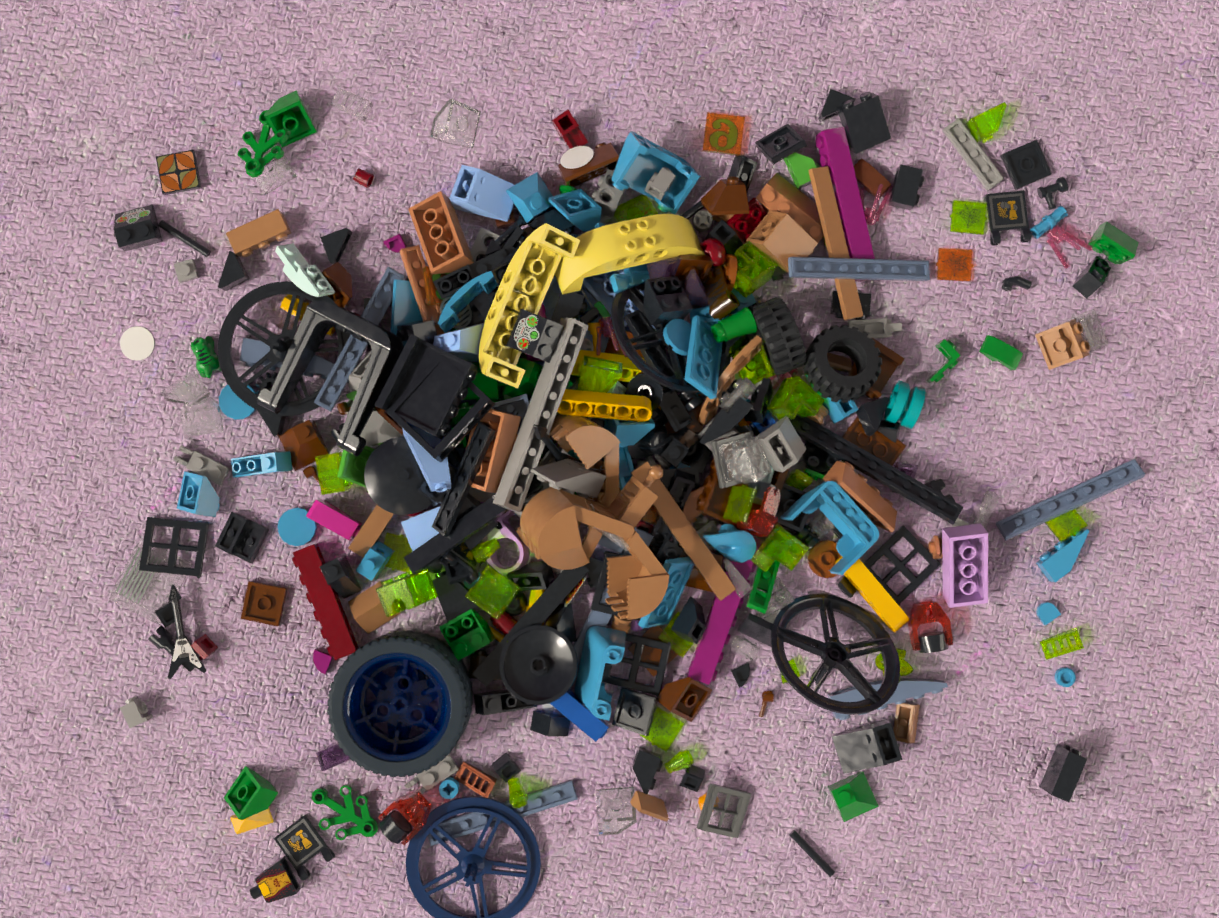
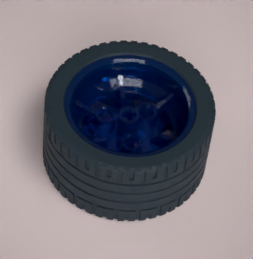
M395 631L371 640L353 652L343 662V665L340 666L333 678L334 681L331 683V690L328 694L329 699L327 700V714L329 715L328 721L331 724V732L334 733L333 737L335 741H338L340 749L344 750L343 752L346 756L350 757V760L355 761L358 766L364 767L367 771H373L372 773L377 775L379 773L381 776L405 777L406 775L412 776L415 773L419 774L424 770L431 769V767L439 764L452 751L468 725L467 723L472 713L473 690L471 689L472 682L470 681L466 666L463 665L462 660L458 661L449 645H445V642L442 640L439 641L438 638L431 637L426 633L422 634V632L398 631L396 633ZM397 666L394 677L382 672L386 668ZM418 669L424 672L429 679L418 681ZM401 678H406L409 681L408 687L400 685ZM370 688L377 699L367 705V693ZM437 697L439 698L438 712L429 705ZM381 705L386 706L388 714H382L379 707ZM413 710H420L422 712V718H415L413 716ZM387 722L389 734L379 729L375 723ZM412 725L425 729L422 733L409 737Z

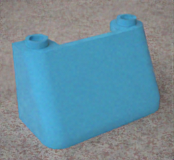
M630 131L624 142L612 181L614 182L613 186L623 191V189L628 190V188H631L655 200L659 204L658 208L665 213L669 211L676 214L700 178V175L682 157ZM662 167L670 169L676 176L660 201L647 193L645 188L654 173H659Z
M592 626L586 632L575 683V695L596 718L609 721L612 694L606 692L605 683L601 682L605 663L617 664L622 660L625 650L626 632L600 626Z

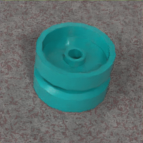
M899 380L890 395L884 419L892 423H896L900 419L901 426L912 429L921 413L926 390L918 386L910 390L909 383Z

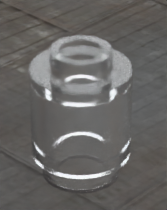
M742 633L735 635L730 642L732 645L731 650L745 659L753 660L760 650L756 642Z

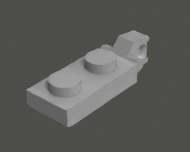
M887 318L848 321L849 328L853 326L859 328L858 331L867 333L869 339L892 337V332L902 331V323L891 324V319Z

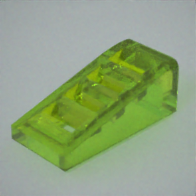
M794 469L788 475L785 483L803 491L812 483L813 478L799 469Z
M1077 628L1040 641L1046 660L1084 648ZM1071 636L1074 637V640H1075V642H1076V643L1073 644V645H1072L1071 640H1070V638H1069V637H1071ZM1066 638L1068 647H1064L1062 639ZM1055 641L1059 642L1060 650H1057ZM1051 643V646L1054 651L1052 653L1049 652L1047 644Z

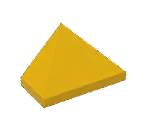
M269 807L243 820L238 819L236 815L230 816L236 834L274 822Z

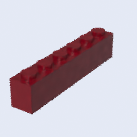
M318 543L293 552V564L296 568H299L301 573L299 579L302 585H305L307 588L306 596L309 603H312L314 606L313 614L316 621H319L321 624V635L323 639H327L329 644L327 650L330 657L338 660L352 654L359 647L338 593L327 584L319 567L326 563Z

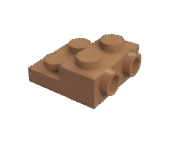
M1075 319L1035 334L1049 370L1089 355L1090 345L1087 340H1083L1081 335L1083 327Z

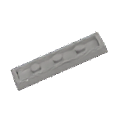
M960 118L942 130L987 191L1004 179Z

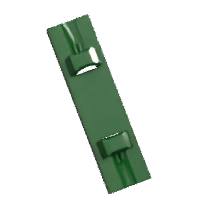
M768 539L765 541L746 607L764 614L767 611L784 551L782 545Z

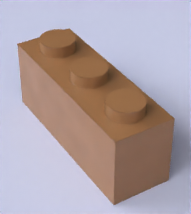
M277 209L227 232L226 235L234 253L239 257H248L258 248L265 249L276 240L278 242L288 238L287 235L292 232L283 213Z

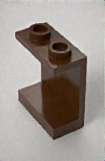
M871 338L876 343L874 345L875 348L878 347L881 354L878 357L882 358V365L880 366L881 373L877 377V381L865 395L871 399L874 397L877 399L881 397L883 388L905 358L874 338ZM855 363L852 365L851 371H849L846 376L857 375V368Z

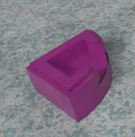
M401 234L383 241L384 245L395 253H400L401 249L407 248Z
M315 649L313 653L314 664L321 673L327 674L333 657Z

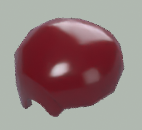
M708 238L699 243L705 254L711 257L714 266H720L725 262L726 250L721 241L716 238Z

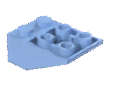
M462 165L449 199L456 210L508 222L514 203L506 190L514 186V184L481 169Z

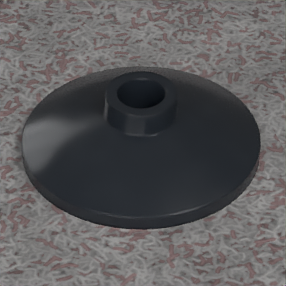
M642 373L630 380L627 386V395L648 397L653 411L660 406L663 400V388L661 384ZM646 389H649L650 395L646 394Z

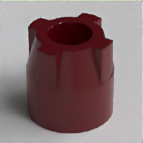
M358 168L353 180L369 188L374 180V174Z

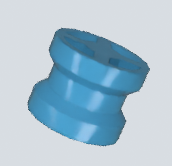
M447 777L439 786L440 795L445 799L454 798L459 791L460 784L454 777Z

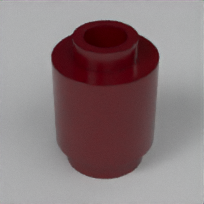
M500 608L489 619L492 621V625L504 635L518 622L513 616Z

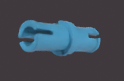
M1059 206L1054 212L1044 216L1040 223L1030 229L1031 234L1038 239L1049 229L1055 228L1060 220L1068 216L1066 209Z

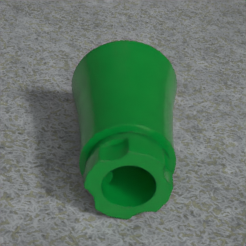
M745 307L712 325L711 331L718 343L746 334L756 333L757 326L751 311Z

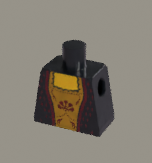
M285 856L281 857L255 878L257 885L250 888V894L253 899L263 895L265 901L270 903L298 893L301 888Z

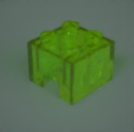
M487 565L478 581L470 588L465 597L499 620L521 588L493 567Z
M427 569L420 571L416 575L408 571V574L406 572L383 581V586L376 589L386 617L417 607L438 597Z

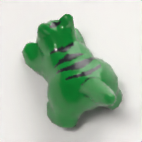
M207 336L206 339L197 337L194 342H191V349L197 359L196 368L201 377L211 378L212 372L216 370L221 371L218 355L214 350V340L211 336Z

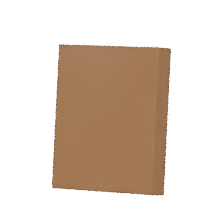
M381 581L348 601L354 620L368 634L401 613Z

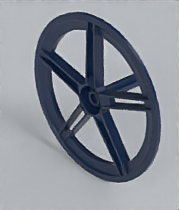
M485 797L457 798L436 807L418 824L407 848L406 874L409 886L418 903L434 918H512L524 908L532 897L540 875L541 859L539 846L528 823L511 807ZM466 812H479L490 815L473 850H467L445 831L439 823L451 816ZM497 817L485 847H480L479 845L493 818ZM501 820L508 824L521 840L526 853L527 865L485 858V854ZM436 828L460 851L457 853L433 829ZM430 833L459 861V864L423 885L419 870V858L422 845ZM492 865L502 866V867H508V868H515V869H522V870H527V871H526V872H519V871H509V870L492 869ZM454 872L457 875L456 877L428 891L426 890V888L430 887L431 885L437 883L438 881L444 879L445 877L451 875ZM484 874L525 877L524 883L515 898L497 912L488 914L482 876ZM464 878L465 886L469 887L470 885L477 917L452 913L436 903L430 895ZM478 883L480 886L484 916L480 915V910L474 888V884Z

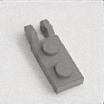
M183 445L180 446L179 450L192 457L189 462L180 456H175L173 460L199 475L206 476L208 480L222 485L230 470L229 467L198 451H193Z
M448 754L439 764L417 774L415 778L404 786L408 789L420 781L423 787L411 795L415 799L458 771L459 768L450 754Z

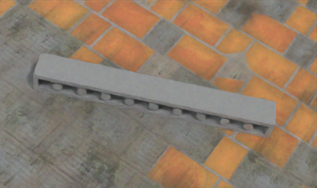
M574 318L560 319L559 324L564 326L550 363L545 361L493 500L494 504L508 510L520 512L534 476L531 469L537 467L545 446L542 440L537 439L533 426L535 424L548 429L547 434L549 435L587 332L588 325Z

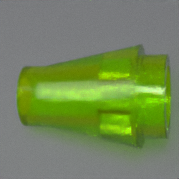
M496 538L476 545L471 552L476 561L481 563L489 559L501 548V545Z
M688 749L680 750L668 762L664 763L667 772L671 774L672 772L691 767L694 759Z
M511 778L508 780L509 803L513 808L524 807L527 804L528 796L520 784L519 778Z

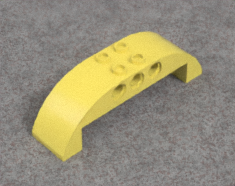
M656 214L601 226L576 237L580 240L573 259L562 256L556 269L555 277L563 295L580 291L583 280L586 277L675 258L679 255H705L688 219L675 214Z
M544 224L533 231L521 244L506 269L482 329L479 344V364L482 374L518 389L526 371L516 366L521 351L506 345L520 309L538 315L562 256L573 259L580 243L579 239L549 224Z

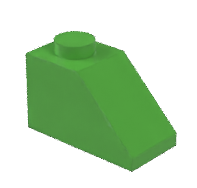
M796 152L783 159L797 189L811 184L808 170L820 167L812 158Z

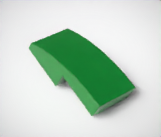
M986 335L979 351L991 361H998L1010 370L1017 369L1023 353L990 335Z

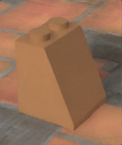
M769 211L746 240L788 273L789 257H809L818 244L788 214Z

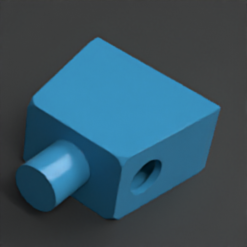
M380 541L376 542L370 547L356 571L375 582L395 551Z

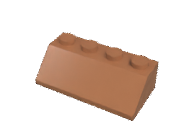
M776 173L757 195L756 199L766 213L775 211L788 214L819 243L824 234L816 203Z
M440 191L409 208L432 274L451 273L474 263L456 211L448 196Z
M490 409L480 420V422H484L496 430V433L471 487L485 492H497L515 443L520 416ZM477 425L470 431L467 447Z
M836 461L823 477V480L836 482L876 527L893 532L897 511L892 507L893 503L885 497L882 498L877 488L872 485L869 486L866 483L868 480L859 473L857 475L853 471L855 468L850 463Z

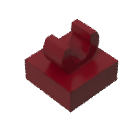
M206 634L191 645L200 655V660L206 659L219 648Z

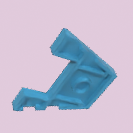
M598 222L594 227L596 229L605 224ZM657 262L626 268L624 269L625 274H613L610 277L614 293H619L643 284L647 279L657 278L661 274Z

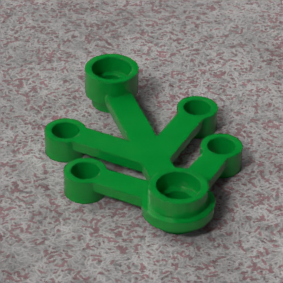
M268 110L263 111L259 116V121L263 124L259 142H256V137L250 131L245 132L242 136L243 141L254 150V158H251V152L245 147L238 151V156L246 162V173L252 178L260 176L264 171V166L272 159L283 157V149L280 146L274 145L278 142L284 143L289 138L285 130L281 129L268 140L271 127L264 116ZM270 148H272L271 152H269L266 156L263 157V154L266 153Z
M343 785L339 791L340 795L344 797L346 808L329 798L328 791L325 788H317L312 793L314 803L324 804L340 814V816L332 818L323 817L319 822V827L322 830H327L330 826L346 822H353L358 825L347 829L340 827L335 833V837L338 840H344L347 836L359 833L365 837H372L378 831V823L370 817L367 804L368 797L364 794L359 795L356 799V805L361 808L362 818L356 815L351 795L352 787L350 785ZM343 788H348L349 793L345 794ZM316 794H321L322 800H318ZM359 798H364L365 804H361ZM324 820L328 822V826L326 827L322 824V821ZM365 825H370L371 830L367 831ZM343 831L345 836H339L338 832Z

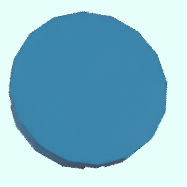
M682 319L671 320L665 326L663 336L667 345L670 344L675 353L688 356L692 325Z
M229 385L222 389L219 396V406L227 417L235 420H244L256 411V409L238 398ZM248 385L247 387L256 394L255 390Z
M302 508L289 509L280 517L277 527L278 533L287 544L300 546L307 544L313 539L317 530V524L306 517L307 510Z

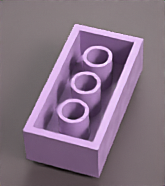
M981 523L942 528L944 600L950 608L988 603V532Z

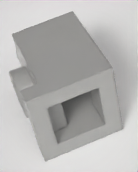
M662 167L660 172H655L651 180H649L645 191L661 201L676 175L670 169Z
M136 696L126 700V705L120 707L129 728L153 718L152 714H147L146 704L141 699H137Z

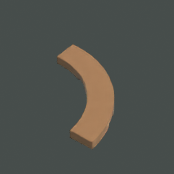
M758 335L738 353L718 378L716 398L710 399L707 397L701 409L698 422L702 426L716 416L722 392L727 391L736 378L734 375L761 351L762 339Z

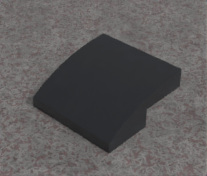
M231 512L215 547L253 564L269 529L244 516Z

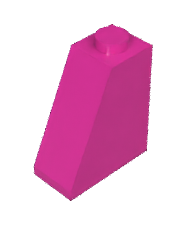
M324 499L315 500L306 515L309 519L347 540L355 538L362 525L361 522Z

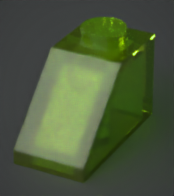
M1005 102L972 117L966 123L977 143L980 141L986 143L994 138L993 135L999 129L1007 106Z

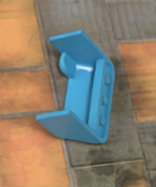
M825 481L801 496L781 518L792 521L801 512L811 514L819 508L843 535L836 544V549L842 558L829 570L832 574L843 575L878 540L879 530L836 482Z

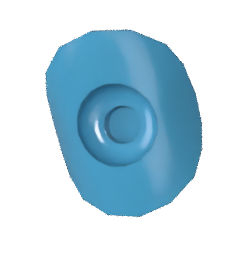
M731 524L722 525L718 534L703 536L716 551L733 562L743 563L750 560L756 551V541L753 536L747 531L738 530Z

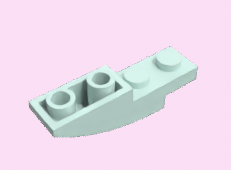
M294 243L277 246L275 252L285 264L283 271L296 286L316 297L335 293L315 264L309 265Z

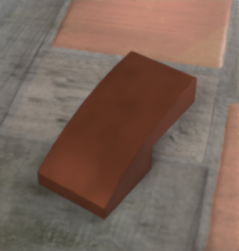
M861 158L853 166L856 180L878 200L891 187V183L864 159Z

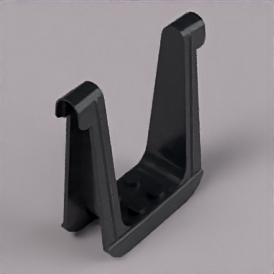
M322 300L314 301L306 307L304 316L271 391L262 389L258 396L257 404L275 414L282 411L320 344L332 327L336 326L337 329L351 334L354 338L369 343L372 354L337 441L339 448L357 457L366 445V440L360 435L376 407L375 404L404 349V345L394 333L342 307Z

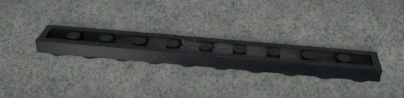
M793 409L788 418L799 437L837 459L850 463L858 471L953 525L963 506Z

